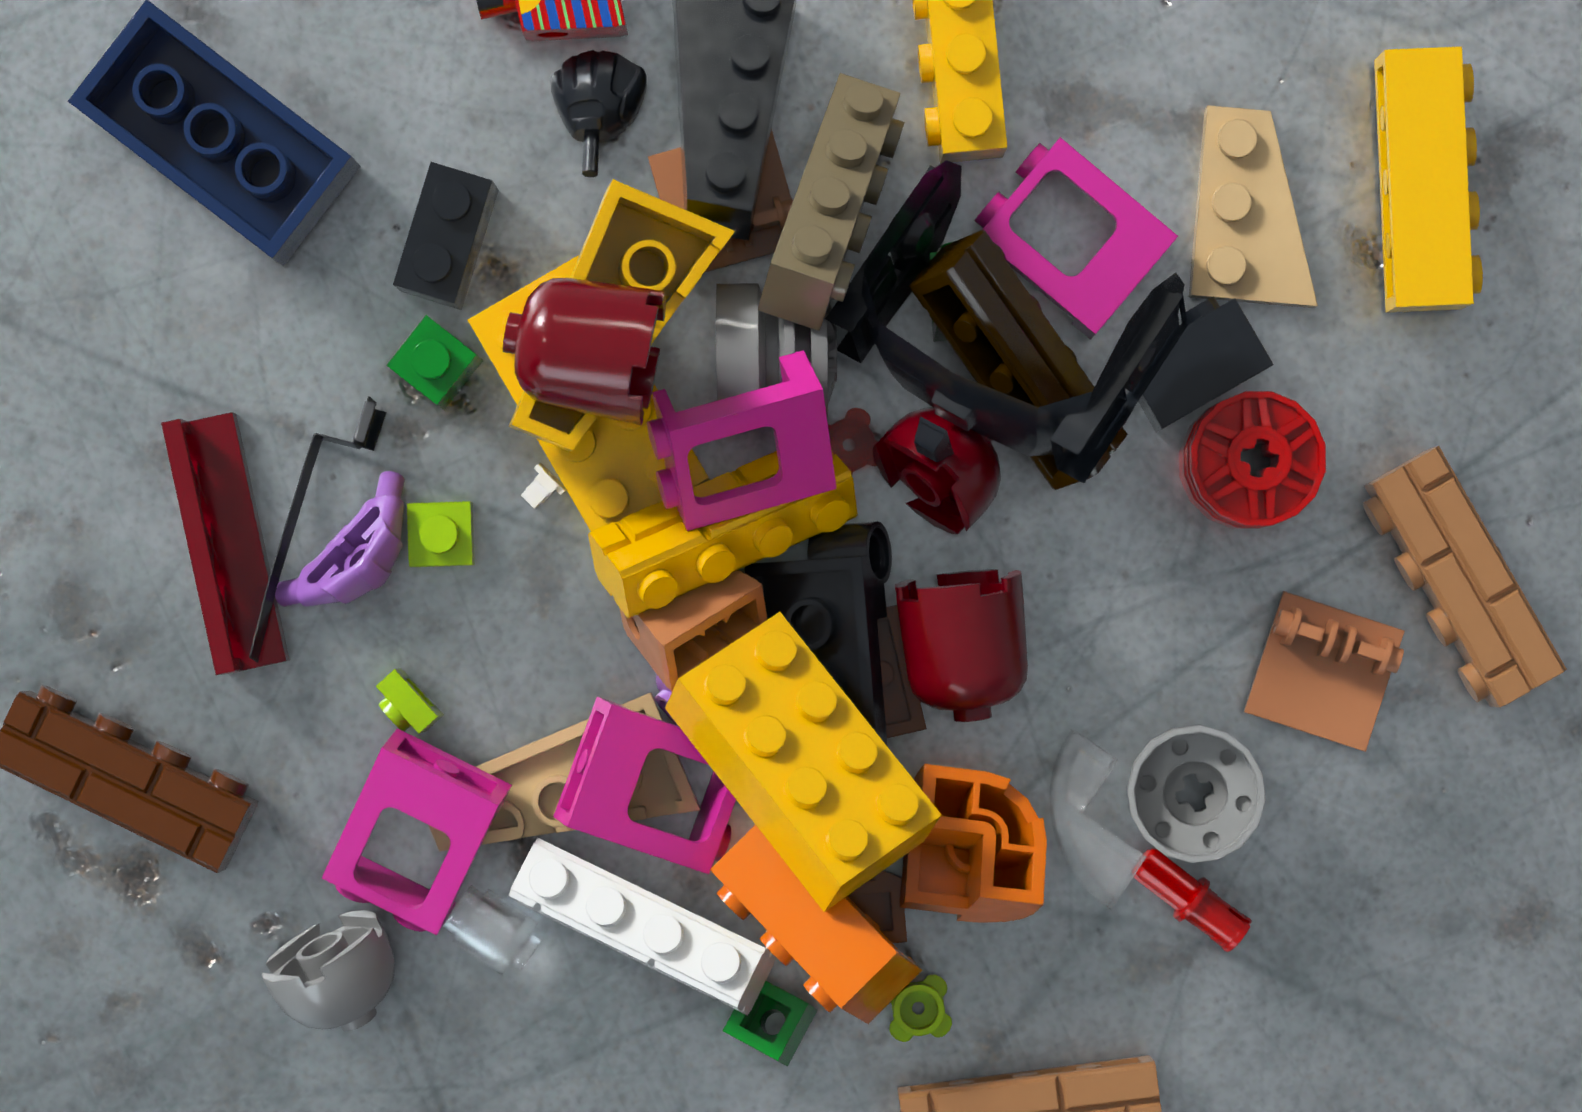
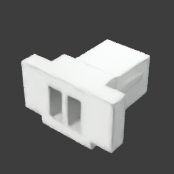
M542 463L534 467L539 474L521 494L534 509L540 504L542 505L555 491L560 495L567 491L565 486Z

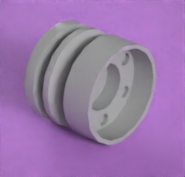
M758 283L716 284L717 401L782 383L779 357L804 350L823 388L828 417V404L837 382V325L825 319L832 309L830 303L820 331L758 311L762 295Z
M1201 725L1172 728L1150 740L1133 761L1126 786L1129 811L1143 838L1165 856L1190 863L1219 860L1241 848L1259 826L1266 800L1263 775L1249 749L1230 734ZM1189 774H1194L1200 783L1209 782L1211 784L1212 792L1203 796L1205 807L1199 810H1194L1189 802L1183 801L1178 803L1176 799V792L1185 788L1183 777Z

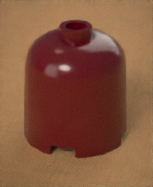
M552 278L541 283L528 296L522 314L509 313L504 332L503 352L515 354V375L522 390L533 400L546 405L642 425L643 408L648 409L660 355V348L652 347L651 342L656 320L664 321L666 294L664 291L574 278Z
M985 569L937 574L938 587L917 588L916 580L914 579L904 580L895 584L908 680L912 692L920 702L938 710H953V718L956 722H972L991 718V706L1005 703L1021 691L1027 680L1028 671L1021 571L1014 570L1008 572L1007 576L1001 578V582H999L998 569Z

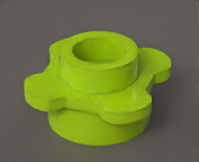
M929 974L923 981L910 982L890 1002L892 1004L893 1020L889 1025V1030L896 1040L907 1042L913 1036L928 1034L939 1038L945 1036L950 1031L952 1019L945 1013L943 1000L948 988L942 977L936 974ZM921 1002L924 1004L925 1008L921 1014H916L912 1011L914 1003Z

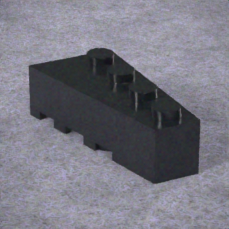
M672 0L684 209L734 230L732 238L749 241L796 9V0Z

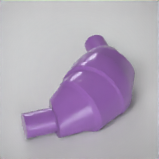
M385 471L380 474L375 498L363 504L351 522L345 525L326 545V548L302 569L298 578L278 582L275 598L281 606L286 607L299 603L305 607L339 602L348 604L386 583L403 547L401 533L404 502L401 500V495L405 482L404 477L392 471Z

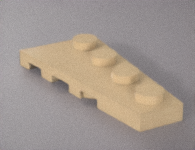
M652 692L622 704L628 709L664 721ZM588 719L476 766L512 785L482 845L575 830L565 826L553 816ZM653 749L646 756L628 806L629 818L636 821L664 815L700 811V805L678 754L663 749ZM428 825L439 852L449 850V837L444 832Z

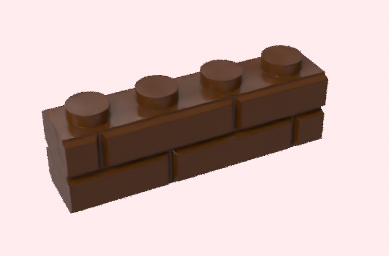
M42 685L38 694L33 691H20L16 695L3 722V727L0 729L1 769L215 873L226 870L259 802L245 795L249 787L248 783L219 769H214L211 777L187 767L192 758L189 754L164 742L157 741L152 750L130 739L134 731L133 727L109 715L99 713L94 722L73 711L77 703L74 698L51 687Z

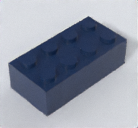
M145 0L68 100L75 108L282 266L287 263L361 167L350 154L149 0Z

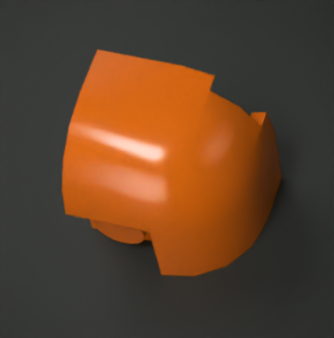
M924 764L915 775L914 781L942 815L924 842L903 856L900 908L957 914V921L979 923L1008 922L1033 915L1044 903L1047 849L1044 818L1037 816L1028 798L1009 784L1011 781L1009 778L987 771Z

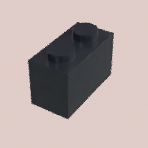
M430 162L393 285L399 291L462 310L499 191L493 180Z
M1213 296L1186 312L1187 328L1138 401L1155 432L1162 430L1274 365L1235 298L1219 306Z

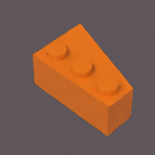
M756 825L710 869L724 884L717 892L721 900L742 920H745L752 914L767 931L759 938L761 942L785 966H788L794 959L811 976L803 986L830 1013L839 1006L842 1010L869 1024L922 971L910 956H905L879 929L880 926L867 913L864 914L848 896L823 912Z

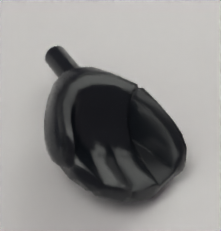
M590 50L570 57L563 62L560 70L554 72L550 80L553 100L564 125L574 139L584 142L582 175L585 177H596L598 175L599 143L617 137L626 130V127L633 123L647 88V76L642 67L618 53L605 50L600 52Z

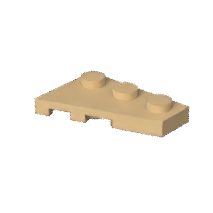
M1207 105L1204 110L1188 295L1190 298L1209 299L1214 296L1216 300L1231 301L1235 298L1237 302L1303 308H1316L1318 306L1271 111Z

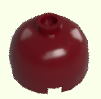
M933 407L909 412L897 421L872 448L874 461L889 486L892 488L901 480L918 497L906 504L933 526L948 533L959 534L964 528L967 531L982 516L997 496L1001 473L998 454L991 443L993 440L978 434L972 429L967 432L935 414V408ZM920 416L947 430L954 454L940 462H935L917 452L914 440Z

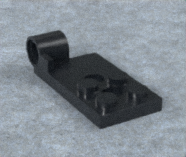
M878 521L847 523L833 532H822L809 538L808 560L752 563L744 567L745 574L762 584L767 620L778 612L782 613L887 745L877 619L887 617L884 583L889 578L892 565L891 543L884 525Z

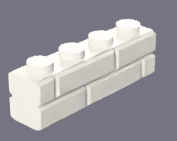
M537 838L533 843L508 895L521 905L600 944L604 943L609 948L708 997L718 999L723 1004L747 1016L752 1010L776 959L765 947L540 838Z

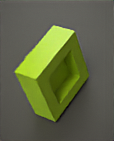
M473 502L407 503L409 567L475 565Z
M402 668L394 669L376 685V688L385 696L378 704L379 707L404 732L412 726L418 734L424 733L444 716Z

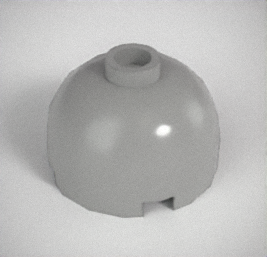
M359 910L338 915L343 927L321 936L318 923L286 942L270 956L266 962L270 973H262V979L273 999L287 1016L308 1028L323 1030L341 1026L343 1031L358 1029L376 1016L377 1011L375 1007L385 998L394 980L393 950L376 913L368 910Z

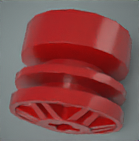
M1245 391L1207 408L1189 426L1179 450V477L1189 501L1208 519L1231 529H1259L1275 525L1298 515L1316 497L1326 472V444L1315 419L1296 401L1272 391ZM1256 443L1261 444V455L1270 458V467L1258 470L1254 477L1250 475V464L1241 461V452L1253 449Z

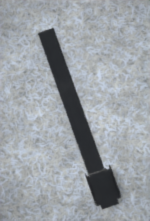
M368 396L367 401L364 403L353 442L315 433L312 437L268 579L249 658L255 662L259 661L277 585L321 443L324 440L356 449L364 448L374 451L386 412L375 409L377 402L370 396Z

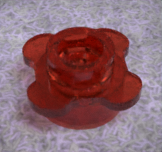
M852 408L847 411L844 419L832 425L828 424L833 455L837 454L850 469L851 475L854 471L866 465L877 466L874 461L872 448L878 441L875 440L869 428L870 415L861 408ZM846 439H852L855 442V448L852 451H846L843 448V442Z

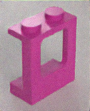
M1060 137L1050 150L1039 143L1015 172L1024 181L1008 199L998 192L974 221L1002 249L1010 267L1073 319L1071 324L1091 340L1176 240L1178 235ZM1050 172L1061 173L1109 213L1116 222V230L1081 273L1076 276L1063 274L1015 234L1009 225V220Z
M804 350L779 357L782 383L675 412L665 389L652 392L657 419L647 421V429L657 460L664 458L666 469L656 471L659 491L666 509L677 507L687 531L837 489L824 392ZM761 427L773 428L779 470L773 477L705 497L694 495L687 458L689 451L693 447Z
M597 696L553 817L569 828L710 874L714 860L719 861L725 855L729 846L732 830L731 826L728 825V821L736 799L713 771L700 806L701 810L698 812L689 839L631 820L628 816V806L646 756L653 749H663L707 765L709 764L679 726L636 712L621 704Z
M397 728L378 754L322 879L334 884L337 891L349 900L358 903L370 902L392 913L394 919L402 926L419 932L428 931L437 936L455 907L456 897L512 785ZM389 807L396 808L444 832L449 837L450 848L431 889L362 856L383 809Z

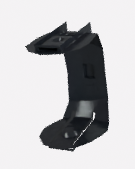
M948 160L937 167L930 165L849 283L844 301H837L825 318L848 331L838 345L837 351L862 363L873 345L876 344L892 376L904 389L935 408L936 415L967 432L972 429L980 435L1027 456L1054 455L1058 470L1085 483L1116 434L1125 425L1137 402L1187 328L1188 323L1183 296L1185 284L1178 274L1174 273L1149 293L1128 321L1092 392L1042 407H1036L957 375L886 327L912 292L908 287L910 283L927 267L930 253L938 252L961 197L962 166ZM1179 308H1180V315H1181V322H1182L1180 325H1179V317H1178ZM920 416L914 440L917 452L935 462H940L954 454L947 430Z

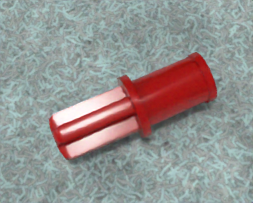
M1148 849L1135 863L1131 872L1134 879L1175 909L1173 913L1175 919L1179 922L1186 919L1193 926L1208 935L1211 940L1221 946L1227 953L1233 950L1248 932L1252 920L1217 896L1209 888L1210 881L1202 877L1197 881L1157 849Z

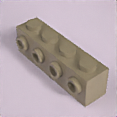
M842 73L839 74L773 254L758 311L820 331L830 300L844 301L855 268V264L844 261L847 251L861 252L872 216L861 213L865 202L877 205L888 173V168L878 165L880 157L883 155L893 159L905 122L893 118L901 93Z

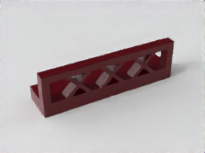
M230 412L193 421L176 419L162 422L161 425L215 674H231L290 661L275 597L259 661L255 662L249 658L271 571L237 414Z

